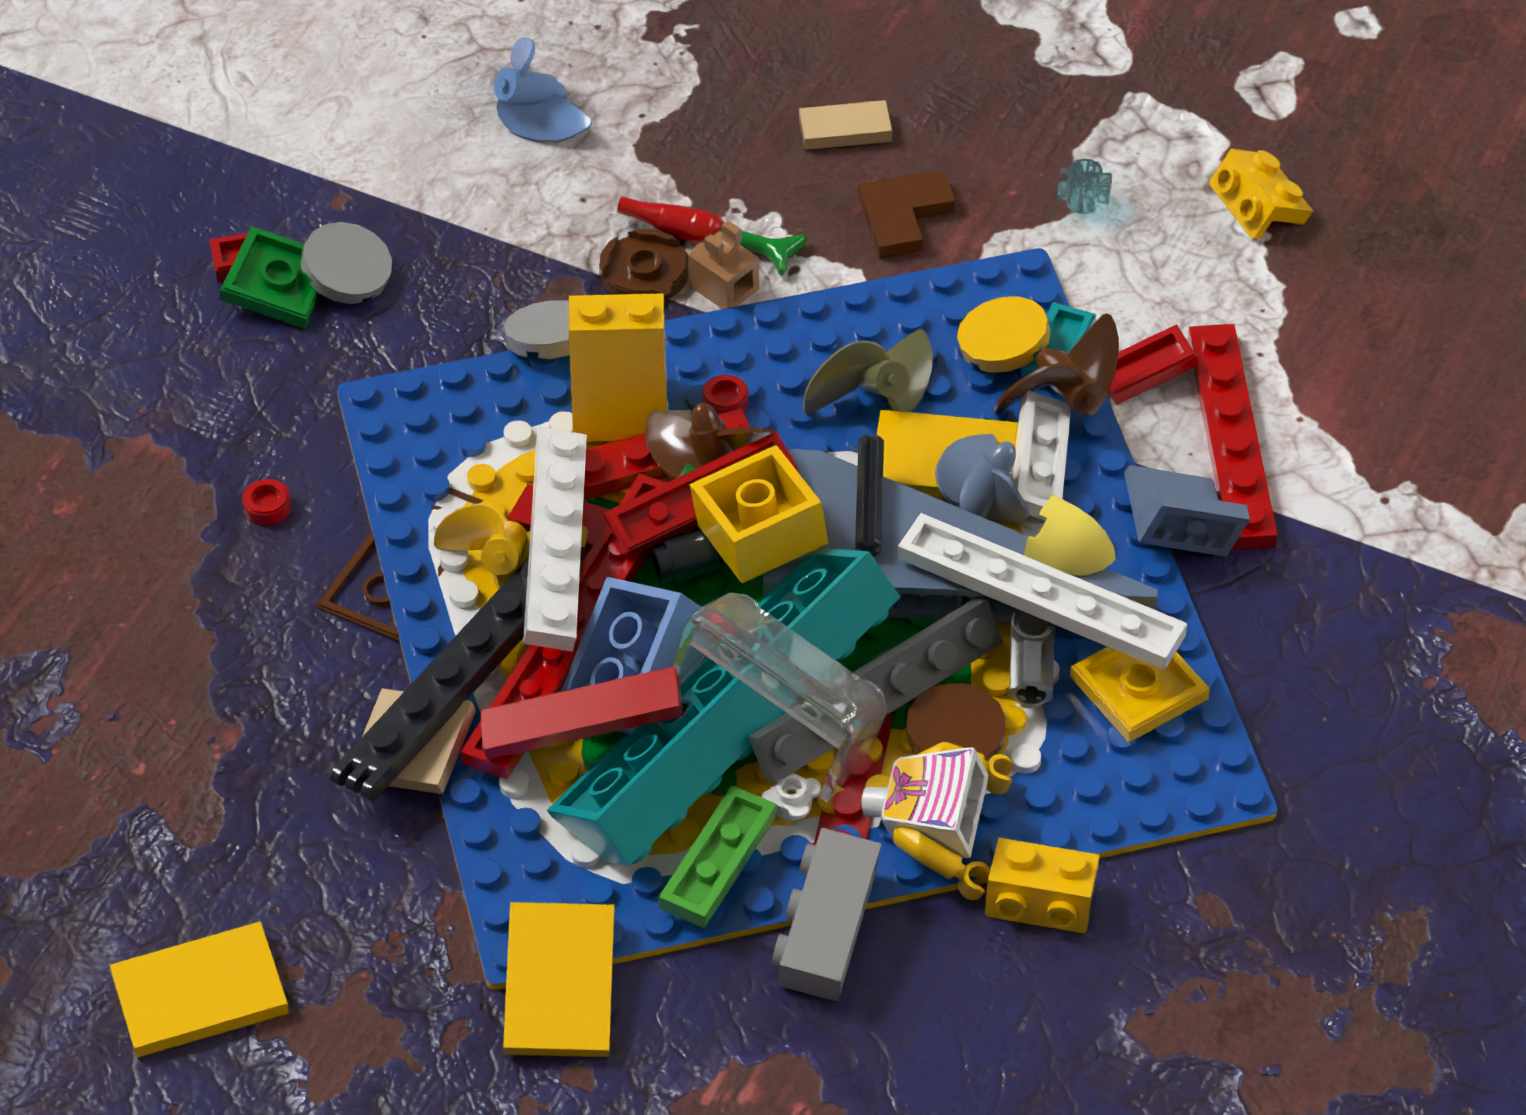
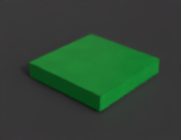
M251 226L220 289L219 300L306 329L321 294L310 285L312 280L307 276L306 272L304 275L302 271L301 255L304 247L303 243Z

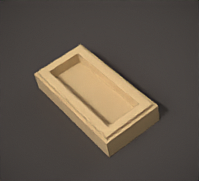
M886 100L799 108V122L804 150L892 142V129Z

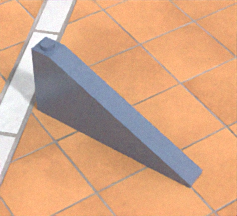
M787 449L799 470L800 476L822 502L828 544L822 546V548L855 550L857 465L820 450ZM883 476L881 552L873 556V558L900 595V598L888 609L889 614L887 618L940 620L971 600L981 598L988 600L995 622H1011L1013 613L1017 608L898 559V545L920 513L1021 555H1024L1028 536ZM811 552L764 573L763 599ZM1107 568L1086 576H1074L1156 610L1158 589Z

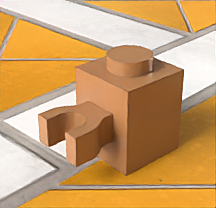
M729 220L722 225L723 233L718 231L715 235H708L704 238V242L696 245L691 253L688 254L689 287L721 309L736 307L759 290V257L740 245L742 229Z

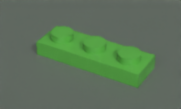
M731 785L659 895V909L705 928L775 820L777 804Z

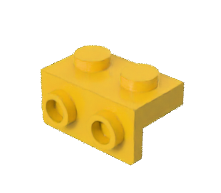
M1230 149L1210 179L1209 184L1251 239H1260L1272 221L1304 225L1313 210L1302 197V190L1295 183L1291 182L1279 168L1280 162L1277 158L1262 150L1252 152Z
M998 837L988 877L985 915L991 918L1085 933L1088 927L1090 904L1100 855Z

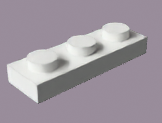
M1028 390L1020 403L1016 459L1012 482L1029 508V515L1046 521L1045 517L1039 515L1042 507L1052 494L1061 499L1063 498L1071 407L1065 402Z

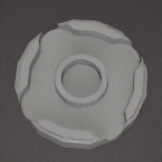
M337 222L325 224L311 233L302 250L301 268L304 275L306 272L307 276L312 280L310 285L318 293L333 301L355 304L362 303L363 298L373 296V299L381 294L391 275L392 258L386 244L375 233L360 225Z
M569 301L534 303L518 309L506 319L503 326L505 341L508 349L517 355L528 357L527 351L538 352V357L544 359H554L570 355Z

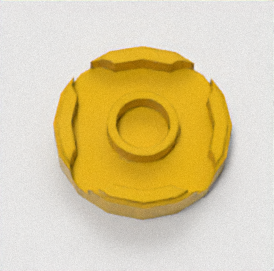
M1018 296L999 297L984 302L970 311L959 325L957 339L964 360L970 365L971 362L978 364L980 370L987 372H1009L1024 367L1035 360L1033 354L1038 352L1040 348L1042 350L1045 349L1049 344L1051 330L1044 309L1033 300Z

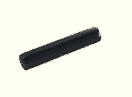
M863 435L858 440L855 550L869 551L872 556H876L881 552L884 440L879 435L872 437Z

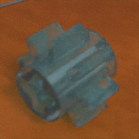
M1092 159L1075 160L1070 165L1069 170L1065 168L1060 169L1057 199L1067 200V205L1072 212L1074 211L1079 214L1094 213L1099 208L1100 203L1106 205L1110 203L1112 173H1103L1099 162Z

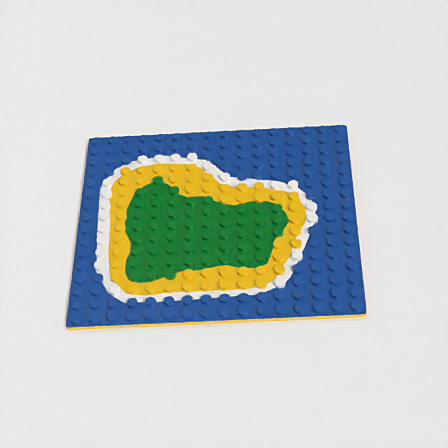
M1035 248L665 320L667 413L691 421L695 406L702 403V388L709 379L718 375H733L742 379L748 387L749 405L744 415L750 428H773L774 432H778L787 449L820 450L858 465V440L863 435L871 437L877 435L880 410L894 411L887 397L857 388L835 402L811 414H806L803 411V399L810 379L822 363L848 343L862 340L876 342L888 351L911 333L922 329L926 332L933 353L932 371L929 384L921 401L910 412L1019 422L1021 401L999 414H994L993 409L1004 392L1024 378L1021 377L1022 367L1009 372H987L980 370L978 364L971 362L970 365L964 360L958 343L959 325L970 311L984 302L999 297L1018 296L1033 300L1044 309L1046 315L1053 302L1069 306V303L1047 251L1042 248ZM509 350L344 382L337 388L338 399L371 530L374 535L375 546L384 575L395 625L397 626L410 684L499 589L493 579V573L489 572L482 563V550H439L434 546V533L442 520L456 509L473 504L449 494V490L453 488L484 500L481 503L496 507L504 514L508 521L507 517L526 485H534L536 440L539 428L545 427L573 432L570 355L554 359H544L538 357V352L527 351L528 357H522ZM1050 386L1042 387L1036 391L1038 394L1065 402ZM1107 396L1093 416H1084L1083 414L1076 413L1071 408L1062 499L1090 515L1106 531L1114 546L1116 561L1110 564L1107 569L1158 589L1156 611L1187 623L1186 636L1176 652L1210 688L1209 699L1128 743L1070 677L1072 665L1107 646L1056 625L1053 699L1051 702L1042 704L1039 708H1021L1019 703L1009 699L1011 622H996L1003 644L933 686L959 683L970 684L985 690L1000 703L1006 717L1004 745L998 754H1004L1011 759L1013 767L1008 776L1011 777L1012 782L1006 793L994 794L988 790L985 791L971 857L962 858L961 863L965 865L980 861L984 862L991 869L998 837L1100 855L1099 858L1265 823L1274 820L1277 815V804L1171 549L1143 544L1138 541L1124 475L1129 465H1136ZM586 441V449L616 441ZM670 477L661 479V481L669 482L672 480ZM630 488L583 501L610 510L619 506ZM937 498V499H939V500H942V501H944V502L949 503V502H948L946 499H944V498ZM431 505L439 506L442 508L438 510L431 509ZM1029 515L1023 523H995L1035 538L1041 531L1045 520ZM692 527L680 534L687 533L697 529L695 527ZM650 552L633 579V583L682 593L714 615L696 661L680 680L763 600L764 574L741 583L727 563L722 562L719 563V574L678 586H673L672 583L661 585L655 574ZM441 564L445 570L438 576V567ZM886 618L876 627L868 629L855 642L856 647L854 651L846 658L835 662L822 675L823 680L819 686L811 692L803 694L789 710H792L938 620ZM522 639L467 699L472 701L476 712L443 794L438 795L485 981L489 988L494 990L506 988L510 902L614 905L612 965L792 926L793 920L786 919L785 917L793 889L803 890L807 875L799 873L807 843L814 845L821 810L827 813H834L833 798L838 792L844 790L837 785H827L830 771L834 765L836 746L794 772V774L804 779L814 778L818 780L821 785L820 795L812 798L811 810L802 819L790 821L776 816L709 923L703 928L659 909V895L731 785L759 797H762L764 791L771 789L774 782L765 781L754 750L745 758L735 761L721 775L722 780L720 784L711 792L701 795L687 809L688 813L685 819L677 826L666 830L652 844L653 849L648 856L638 863L626 866L603 860L554 820L547 811L625 733L615 731L526 751L508 780L464 765L461 751L481 721L480 710L490 707L529 645L523 644ZM916 697L891 712L894 713L893 729L890 732L882 773L869 778L866 782V787H888L894 762L900 757L915 755L908 743L906 726L908 710ZM861 736L854 741L852 750L866 752L871 757L872 763L881 758L883 747L881 741L876 737ZM882 817L871 818L867 840L881 843L878 868L865 910L958 889L959 879L953 876L951 879H947L900 850L883 824ZM843 824L833 829V831L843 830L852 836L860 838V833L854 826ZM969 877L971 882L976 885L985 884V882L980 881L976 877Z

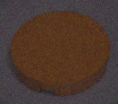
M647 229L628 232V237L618 241L617 236L609 241L601 252L599 262L600 279L605 290L611 295L664 294V301H667L680 293L688 281V254L686 249L684 251L680 247V242L670 234Z
M947 683L931 687L916 697L908 710L906 726L908 743L915 755L941 742H948L963 748H975L976 752L983 754L984 759L989 761L992 756L1000 752L1004 745L1006 717L1000 703L985 690L970 684Z

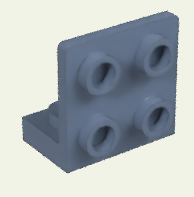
M1129 465L1124 473L1139 543L1226 557L1250 521L1247 505L1218 500L1215 482L1211 478Z

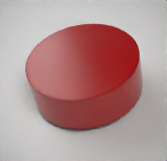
M715 376L709 379L702 388V403L710 405L717 414L739 408L745 413L749 405L748 387L742 379L736 376Z
M258 480L250 484L243 492L244 514L250 522L256 525L271 526L278 524L291 511L289 490L283 483L277 480Z

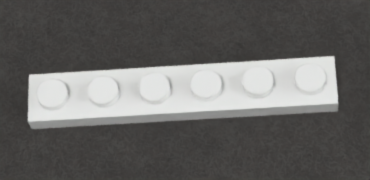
M545 427L539 428L536 440L523 644L571 652L574 648L577 631L586 434Z
M920 513L898 545V559L1162 670L1166 669L1186 636L1187 623L923 513Z

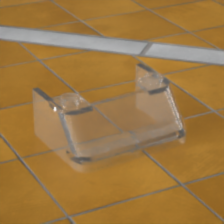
M727 593L698 608L685 623L671 666H675L680 678V684L700 661L707 656L838 749L819 795V798L827 803L872 749L887 713V705L881 689L871 681L862 680L762 610L758 603L746 594Z

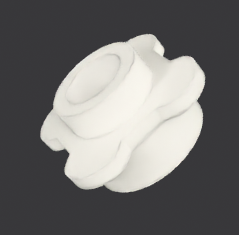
M793 772L779 782L774 783L770 790L764 791L762 798L777 804L778 817L790 821L798 820L808 815L812 806V798L819 796L821 793V785L814 778L804 779Z

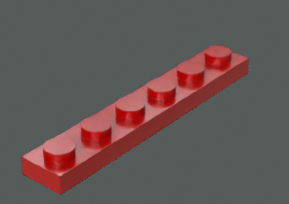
M1235 324L1189 326L1187 339L1197 355L1199 366L1193 368L1218 499L1219 501L1247 505L1250 521L1231 550L1276 547L1278 535Z

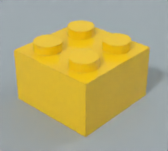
M777 445L690 484L699 528L741 583L828 544L822 502Z

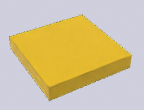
M1106 647L1072 665L1070 671L1072 680L1128 743L1209 699L1210 688L1177 652L1166 669L1162 670L1110 647Z

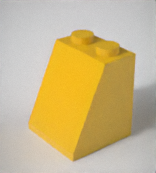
M664 294L569 296V353L573 432L586 434V441H619L645 434L646 422L652 411L657 410L667 413Z

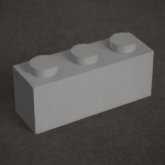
M822 827L817 844L807 843L799 873L805 874L807 877L803 890L793 889L785 917L786 919L793 920L789 936L779 934L771 964L780 967L778 986L838 1002L878 868L881 843Z

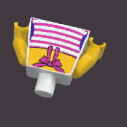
M941 742L914 756L900 757L896 760L888 787H866L862 793V811L866 817H882L883 824L900 850L947 879H951L953 876L959 879L958 889L962 896L969 900H979L985 891L980 885L971 882L969 877H976L980 881L987 883L990 873L989 866L980 861L971 862L968 865L961 862L962 858L971 857L985 791L988 790L994 794L1006 793L1012 782L1011 777L1008 775L1013 764L1011 759L1004 754L994 755L989 761H986L984 755L976 752L975 748H963L948 742Z

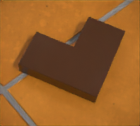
M945 170L858 184V196L879 258L922 251L923 238L916 218L955 212L956 200Z

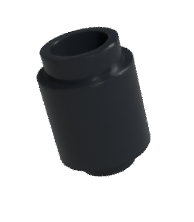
M701 529L663 539L659 546L652 547L650 550L654 571L661 585L672 583L673 586H678L719 574V563L725 562Z

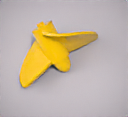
M485 503L471 504L456 509L442 520L434 535V546L439 550H482V563L489 572L493 573L495 584L500 588L529 557L530 532H527L519 523L507 521L504 514L494 506ZM582 526L581 546L585 547L588 530L585 526Z

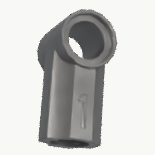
M1017 609L1011 619L1009 699L1019 703L1021 708H1039L1042 704L1051 702L1053 699L1056 625Z

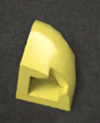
M1052 494L1039 515L1046 518V521L1035 538L1028 536L1024 556L1072 576H1086L1103 571L1116 561L1114 546L1110 538L1094 518L1078 507Z

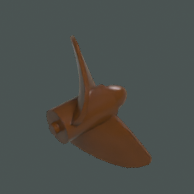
M1108 313L1102 314L1079 338L1068 353L1054 349L1041 350L1037 355L1039 369L1025 376L1005 391L994 406V414H999L1021 401L1028 390L1036 392L1042 387L1050 386L1076 413L1083 414L1084 416H1093L1099 410L1109 392L1117 365L1119 337L1112 316Z
M699 403L692 412L691 422L662 411H652L646 422L645 438L655 463L667 476L674 480L678 478L687 463L697 469L773 433L774 430L773 428L726 429L724 420L718 417L716 411L710 405Z

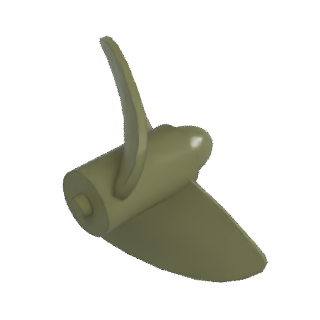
M918 329L895 344L888 351L876 342L862 340L848 343L822 363L811 377L804 394L803 411L806 414H811L857 388L886 396L894 411L910 412L915 409L926 391L932 371L933 353L926 332Z

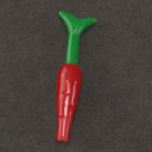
M621 196L618 202L617 213L638 219L662 232L695 245L704 242V238L710 234L715 235L718 231L723 233L722 225L724 222L721 217L706 210L681 205L643 202ZM742 231L740 245L748 251L766 256L772 262L778 274L783 276L788 268L787 259L799 252L806 244L807 238L805 234L784 238H766Z

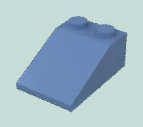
M607 577L560 692L675 666L679 678H681L696 661L714 615L682 593ZM637 727L619 730L618 732L631 735Z

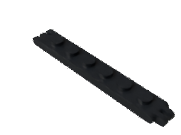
M581 546L580 574L582 571L581 563L586 555V549ZM529 557L338 762L331 772V782L339 786L345 785L347 790L356 794L361 792L362 797L375 801L456 713L462 703L477 690L524 638Z

